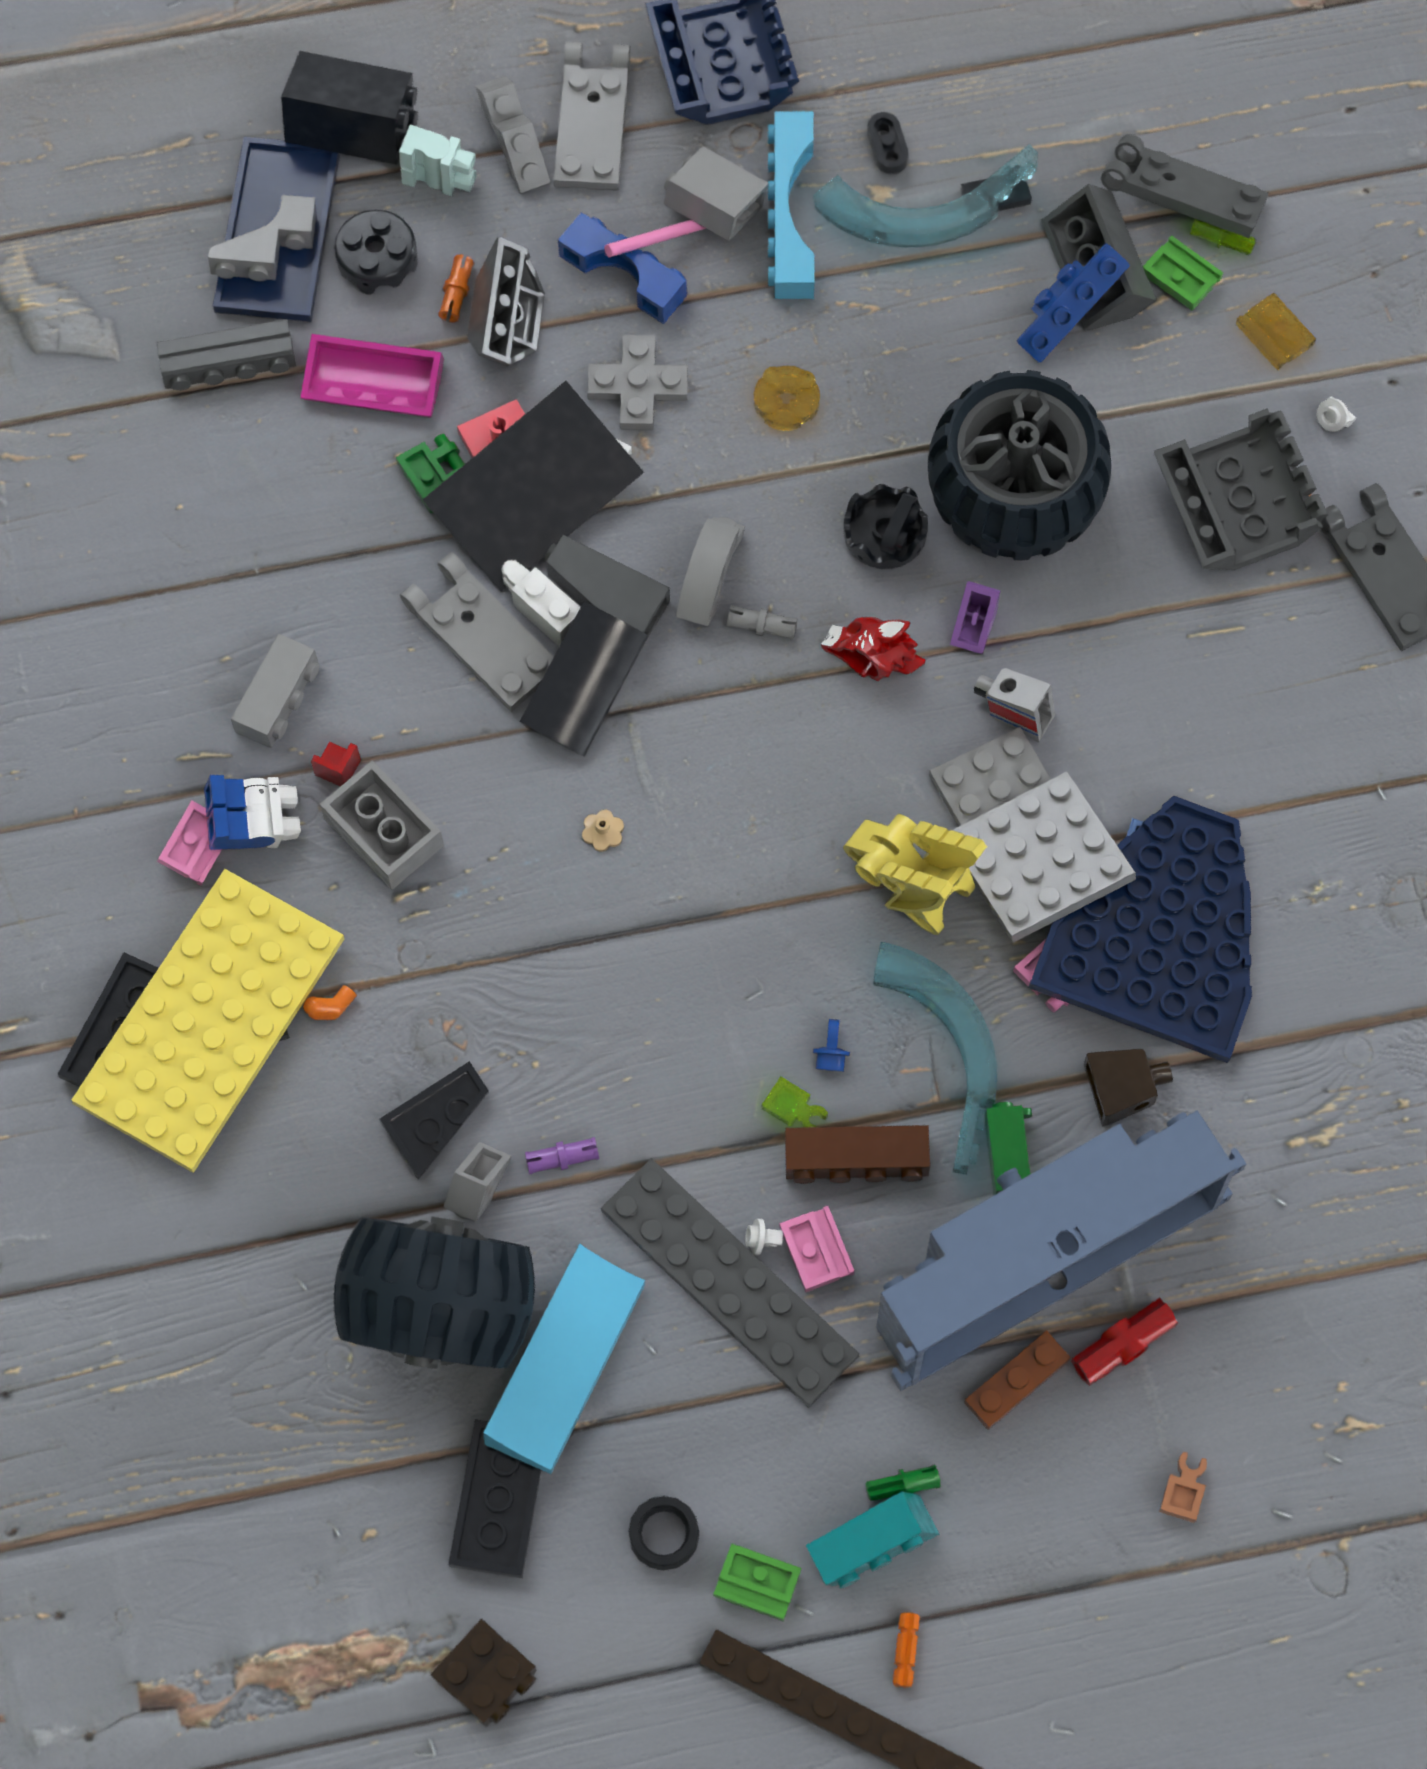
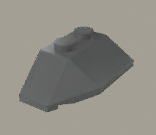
M498 237L475 280L467 339L479 356L508 367L537 351L545 293L537 272L529 260L531 256L528 249Z

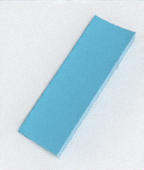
M579 1244L483 1432L485 1445L549 1474L552 1473L645 1287L644 1279L613 1265Z

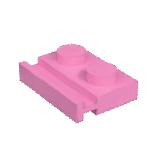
M191 800L157 862L186 878L197 882L196 884L201 886L221 850L209 849L207 827L209 817L206 816V808Z
M829 1206L779 1223V1228L783 1231V1238L805 1293L838 1281L845 1276L854 1275L855 1270Z

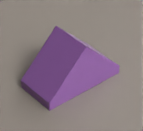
M967 581L950 645L983 654L998 610L1000 590Z

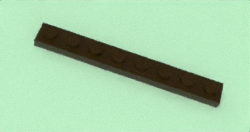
M717 1629L699 1661V1665L897 1769H984Z

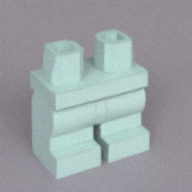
M413 125L409 126L399 150L402 184L414 187L417 180L426 182L433 189H442L443 194L452 196L454 188L471 192L477 176L476 170L473 169L476 160L475 153L462 150L459 138L451 136L450 140H448L441 134Z

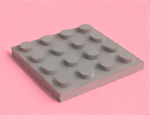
M1068 772L953 829V831L963 833L965 836L969 835L982 839L987 847L983 854L969 869L975 885L1013 943L1136 880L1135 871Z

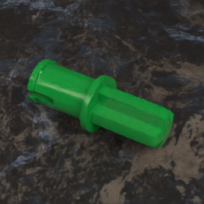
M935 1464L907 1472L899 1469L898 1475L868 1481L866 1483L867 1496L870 1501L893 1497L900 1492L916 1493L934 1488L938 1489L941 1487L938 1469H936Z

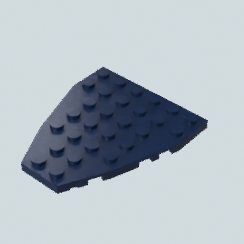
M1172 796L1162 805L1159 811L1149 816L1135 832L1125 837L1117 845L1135 871L1136 880L1054 921L1048 932L1028 988L1228 1063L1252 998V986H1250L1251 954L1249 952L1251 891L1249 881H1246L1244 869L1245 854L1244 848L1240 844L1241 829L1239 820L1177 796Z

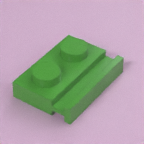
M1172 235L1168 238L1167 243L1164 246L1162 245L1143 265L1146 276L1150 281L1192 311L1213 289V286L1222 279L1223 275L1222 271Z
M731 1543L713 1597L784 1622L801 1573V1568Z

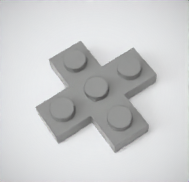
M623 335L622 364H589L588 399L621 400L620 429L653 430L654 400L687 401L688 365H655L656 335Z

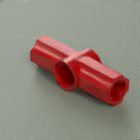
M1158 1298L1130 1319L1126 1317L1116 1322L1101 1335V1339L1073 1357L1071 1362L1079 1377L1090 1386L1105 1377L1119 1365L1125 1366L1134 1361L1149 1348L1148 1345L1177 1326L1178 1321L1168 1304Z

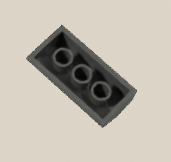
M1087 184L1041 220L1060 269L1067 264H1072L1075 260L1085 266L1106 243L1130 264L1129 268L1083 316L1081 322L1085 330L1089 331L1131 319L1156 301L1111 190Z

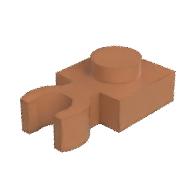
M1183 1452L1177 1463L1178 1471L1181 1475L1178 1477L1170 1474L1159 1512L1195 1523L1206 1485L1197 1483L1196 1479L1201 1477L1206 1470L1207 1459L1202 1458L1199 1467L1193 1470L1186 1465L1188 1453Z

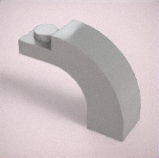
M727 517L707 518L698 537L686 572L676 613L677 618L709 626L717 611L723 581L730 560L743 538L744 525L737 524L733 519Z

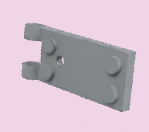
M566 42L554 187L619 190L630 67V45L614 44L612 70L581 68L582 43ZM597 95L600 99L593 103L588 100V97Z
M450 552L437 565L443 575L455 586L433 604L430 603L424 592L415 584H412L400 594V598L404 605L512 712L537 690L554 656L467 570L460 558ZM465 613H471L474 619L466 623L462 621L461 617Z

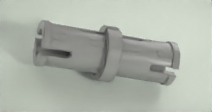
M731 605L727 626L756 631V635L763 636L765 633L793 640L798 618L768 613L767 609L756 611Z

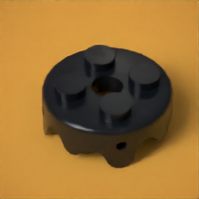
M386 210L363 211L349 218L340 227L336 235L334 250L339 271L344 278L353 282L364 294H373L377 287L383 285L397 287L410 271L414 272L417 268L418 258L415 235L407 222L395 213ZM372 242H380L384 245L383 249L379 252H370L366 248Z
M878 484L871 491L863 495L859 493L852 495L844 517V539L852 555L860 562L878 569H893L902 567L919 555L924 547L928 530V516L922 508L915 524L908 523L905 531L909 532L902 551L896 549L894 555L880 551L883 536L876 531L879 525L889 524L903 493L917 497L914 490L909 487L896 489L885 484ZM917 497L916 505H919V506H920L919 501H918V497Z

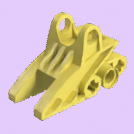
M897 814L888 826L864 820L845 843L843 849L850 858L857 862L855 870L860 877L873 886L878 887L882 883L894 892L885 904L888 909L904 912L922 929L934 935H939L944 928L942 922L943 907L947 898L954 891L964 897L970 896L974 891L975 883L969 867L975 864L987 846L982 839L969 835L965 836L963 833L953 830L949 831L947 828L937 825L933 826L925 821H920L916 824L910 818ZM914 843L927 852L923 858L913 847Z

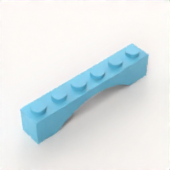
M775 111L774 124H768V144H774V152H768V172H774V181H768V200H774V209H768V229H775V238H768V257H775V266H768V286H775V299H814V253L803 242L795 229L789 211V196L793 184L802 168L813 157V111Z

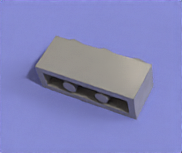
M278 633L231 718L236 733L272 748L276 739L280 740L284 736L288 727L287 719L292 710L296 711L300 707L304 697L303 690L308 681L313 682L318 674L320 664L318 663L315 649Z

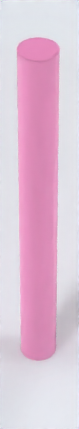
M687 220L606 244L605 253L608 257H613L707 228L693 220Z

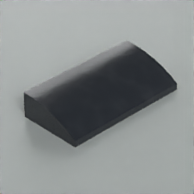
M584 601L519 722L526 728L585 756L642 650L648 635Z

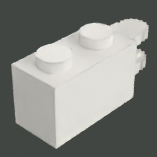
M507 560L501 569L502 575H504L503 582L512 592L514 607L560 647L580 606L536 567L530 572L522 564L520 565L519 562H516V560Z

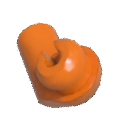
M343 985L333 998L315 996L307 998L303 1009L312 1019L336 1020L357 995L348 986Z

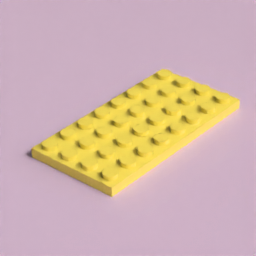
M224 869L71 1100L72 1103L194 1173L345 940L344 935Z

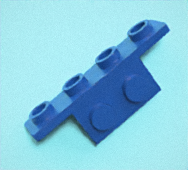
M1106 243L1085 266L1077 260L1072 264L1065 265L1057 275L1058 280L1049 289L1042 290L1035 298V305L1031 309L1038 317L1017 339V343L1036 361L1042 362L1129 268L1130 264Z

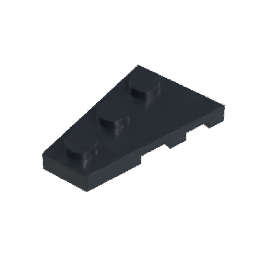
M469 1061L379 1119L418 1180L486 1097L489 1090Z

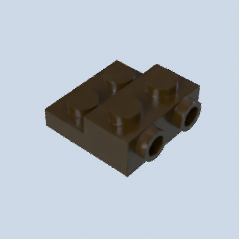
M481 1618L430 1675L477 1720L487 1727L491 1721L497 1724L505 1717L511 1709L508 1703L517 1692L522 1696L531 1688L536 1681L533 1675L537 1669L511 1643L503 1639Z

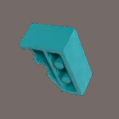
M900 1492L810 1542L806 1547L825 1585H838L840 1589H843L857 1582L860 1579L859 1574L869 1569L875 1571L892 1562L891 1558L903 1552L908 1553L917 1549L925 1541L939 1535V1532L920 1495Z

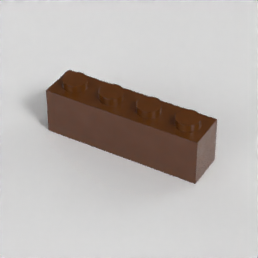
M929 1125L785 1128L786 1179H793V1182L798 1184H809L815 1182V1179L829 1178V1181L832 1183H846L851 1181V1178H865L867 1182H883L887 1180V1177H901V1180L906 1182L920 1181L923 1177L929 1176L930 1171Z

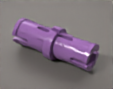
M595 1137L564 1145L563 1141L557 1142L555 1147L525 1152L529 1175L557 1167L565 1170L571 1164L599 1159Z

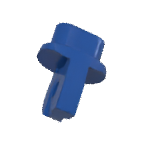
M829 1019L827 1047L813 1049V1053L817 1054L816 1069L844 1072L845 1056H850V1052L837 1048L840 1019Z

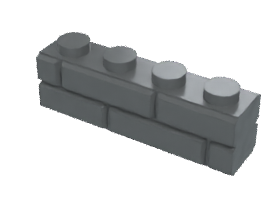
M287 319L156 342L165 388H172L177 391L186 390L192 384L203 382L208 385H216L223 382L224 379L231 377L250 379L257 373L265 371L283 373L289 367L296 366Z

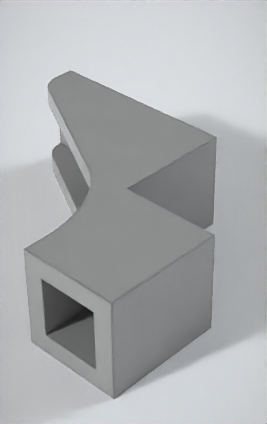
M502 76L475 86L484 116L490 122L497 136L518 191L523 193L550 183L533 123L523 114L514 83L506 76Z
M282 195L279 212L268 225L212 246L208 255L210 275H217L221 278L245 277L255 281L276 280L280 246H286L294 250L313 248L316 223L315 198Z

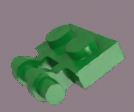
M440 434L434 439L438 448L433 451L429 449L424 441L396 457L398 466L430 514L433 512L423 499L465 465L459 456L460 450L454 442L448 440L445 434ZM448 462L453 471L446 474L440 463Z

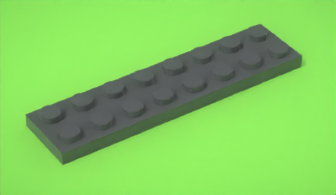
M652 1158L601 1207V1211L808 1408L859 1357V1353L761 1260L753 1255L745 1245Z

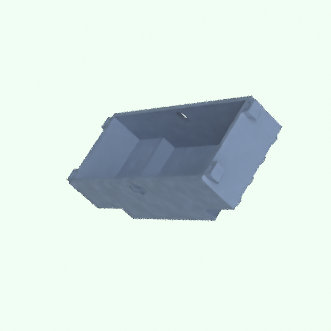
M1197 1110L1188 1116L1185 1112L1176 1115L1167 1122L1168 1127L1157 1134L1154 1130L1143 1134L1135 1141L1136 1146L1119 1123L1024 1179L1020 1177L1016 1168H1012L1000 1175L996 1181L1001 1185L1003 1191L931 1231L926 1260L916 1266L915 1270L917 1272L905 1279L902 1275L897 1276L883 1286L885 1291L881 1292L876 1328L904 1372L901 1374L896 1367L892 1369L891 1377L899 1390L902 1391L924 1380L1230 1200L1233 1193L1228 1187L1232 1176L1244 1170L1246 1162L1236 1148H1232L1228 1157ZM1062 1272L1067 1282L1066 1286L1060 1290L1052 1288L1047 1279Z

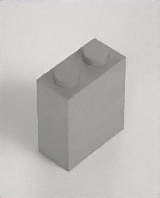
M703 146L694 156L689 155L685 159L682 168L677 173L672 172L668 176L664 185V189L667 190L664 204L730 241L763 207L768 182Z

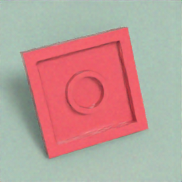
M516 399L457 426V430L473 458L523 417L525 413Z

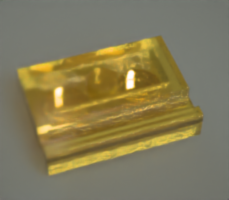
M1274 292L1250 308L1245 315L1237 317L1236 325L1277 370L1315 345L1316 338Z

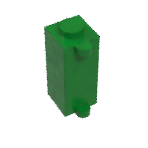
M999 1102L993 1104L992 1108H986L984 1120L993 1196L1003 1191L1001 1185L996 1180L1006 1171L1016 1168L1022 1179L1031 1175L1024 1119L1032 1117V1109L1022 1108V1105L1013 1106L1012 1102Z

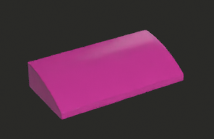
M311 334L300 398L303 400L431 418L440 385L444 357L441 352Z

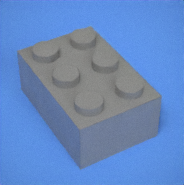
M373 760L320 803L324 820L391 890L444 847L441 831Z

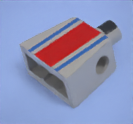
M1007 668L1002 669L995 680L981 675L975 684L974 693L988 700L990 715L994 719L1013 729L1021 727L1026 736L1040 742L1056 715L1051 684Z

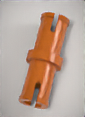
M464 255L454 256L450 277L444 283L443 291L445 295L438 316L445 321L449 309L452 310L449 322H457L459 320L463 298L468 296L470 288L467 284L472 267L474 266L473 259L468 256L463 268H461Z

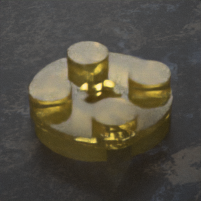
M773 366L767 368L763 376L756 383L754 389L755 410L757 414L759 412L760 416L765 419L764 422L774 429L782 431L796 430L801 428L802 424L809 419L811 421L818 412L820 390L814 374L810 371H805L795 366ZM788 392L795 396L796 399H790L789 404H784L782 398L778 396Z

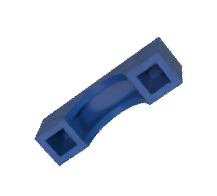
M581 212L558 239L559 257L584 273L603 266H613L627 271L638 284L637 307L664 324L687 297V280L683 274L677 269L667 268L648 251L643 252L637 249L608 257L605 253V245L627 239V237L622 234L616 235L608 230L599 219L595 217L590 218Z

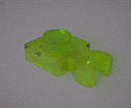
M782 1076L761 1104V1109L792 1127L796 1120L802 1122L803 1128L816 1127L809 1121L812 1116H819L824 1120L828 1118V1112L822 1106L807 1105L811 1098L809 1093Z

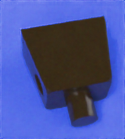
M1144 1049L1087 1053L1085 1057L1084 1067L1102 1127L1153 1106L1158 1096L1156 1086L1173 1082L1169 1063L1163 1062L1149 1066Z

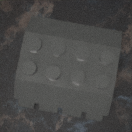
M1267 408L1248 415V427L1190 449L1184 439L1154 451L1155 458L1203 569L1237 570L1298 547L1323 528L1321 521L1328 516V513L1319 494L1309 496L1317 488L1307 466L1301 465L1296 467L1304 459L1294 437L1290 436L1284 439V437L1291 433V430L1282 411L1272 413Z

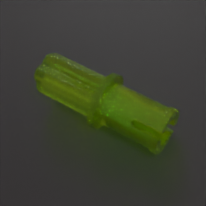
M1198 219L1194 220L1190 235L1216 243L1217 248H1220L1222 245L1246 255H1250L1253 252L1256 244V239L1252 236L1247 238Z

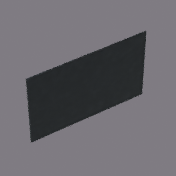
M565 381L427 495L423 501L500 592L507 588L503 582L504 575H502L501 569L504 562L511 559L516 560L527 570L530 569L546 555L553 543L558 544L562 535L568 537L640 477L644 471L571 385Z

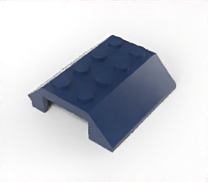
M656 0L645 3L676 115L708 125L768 112L793 94L792 87L799 82L794 62L789 60L792 58L787 37L782 33L784 27L777 7H773L777 4L776 0H724L680 10L677 0Z

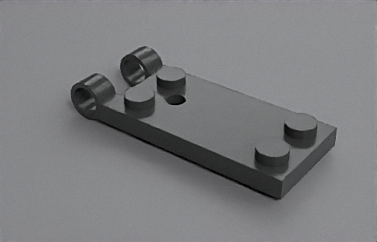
M1126 134L1121 137L1115 148L1117 160L1110 161L1101 175L1102 184L1111 191H1121L1247 238H1250L1269 192L1260 190L1254 185H1247L1170 157L1164 152L1145 148L1143 141L1133 134ZM1126 145L1132 147L1136 151V153L1131 154L1126 152L1123 146ZM1128 165L1138 166L1135 174L1131 173ZM1109 172H1117L1123 179H1115Z
M1375 483L1359 492L1361 503L1371 515L1370 518L1347 529L1340 510L1335 505H1331L1326 508L1328 516L1321 521L1323 526L1321 530L1329 538L1399 649L1403 651L1427 639V563L1388 505V499L1383 488ZM1381 546L1384 548L1385 553L1377 555L1373 552V547Z

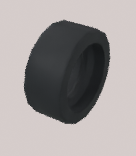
M668 1496L650 1498L641 1504L631 1517L629 1526L631 1548L639 1561L650 1568L663 1571L678 1568L689 1561L697 1549L699 1540L697 1518L691 1508L678 1498ZM664 1511L678 1516L684 1523L686 1530L685 1541L680 1549L667 1555L652 1552L647 1548L642 1537L643 1526L647 1519L655 1513Z

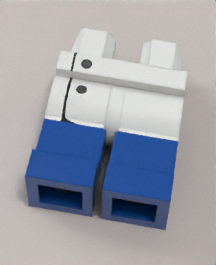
M224 775L209 776L204 787L206 816L209 817L207 827L210 850L261 848L266 846L267 848H278L281 840L298 838L301 832L299 817H282V809L295 808L297 805L296 786L279 785L278 777H268L266 780L263 778L224 779Z

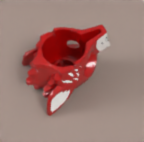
M866 616L856 618L847 627L832 625L821 644L825 652L843 660L861 677L869 676L876 681L881 680L883 677H889L892 671L906 675L910 674L926 662V659L916 655V650L913 648L917 647L918 644L905 632L911 622L904 620L883 621L876 617Z

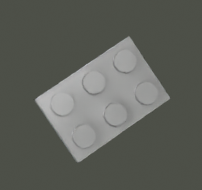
M1021 727L929 771V777L958 827L1051 780Z

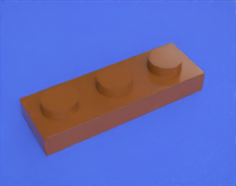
M1046 1330L968 1396L964 1403L989 1430L1067 1364L1071 1357Z

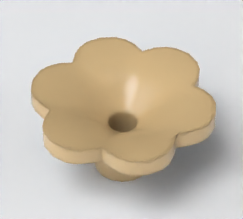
M601 810L597 815L591 814L585 818V829L582 832V839L585 843L592 844L596 851L604 852L609 846L617 847L621 844V832L624 829L622 819L613 817L612 812L609 810Z

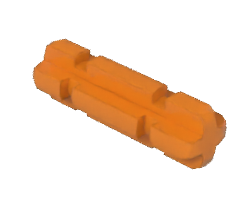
M904 1612L899 1617L898 1629L901 1632L897 1634L894 1663L897 1665V1668L894 1669L893 1685L903 1688L913 1685L914 1671L912 1667L915 1666L918 1635H915V1632L919 1629L920 1620L919 1615L915 1613Z

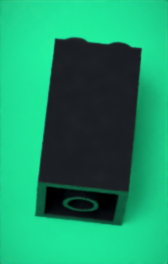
M299 51L281 95L284 141L286 143L397 165L400 158L399 150L410 125L416 126L418 121V111L414 110L417 88L413 87V74Z

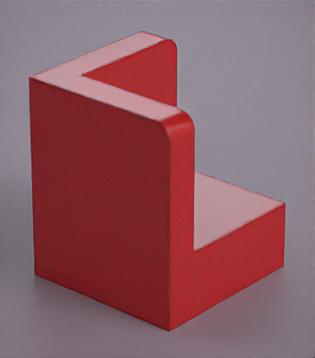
M329 742L322 756L314 755L311 763L315 776L341 787L353 776L361 758L357 745L350 743L348 748L345 749Z

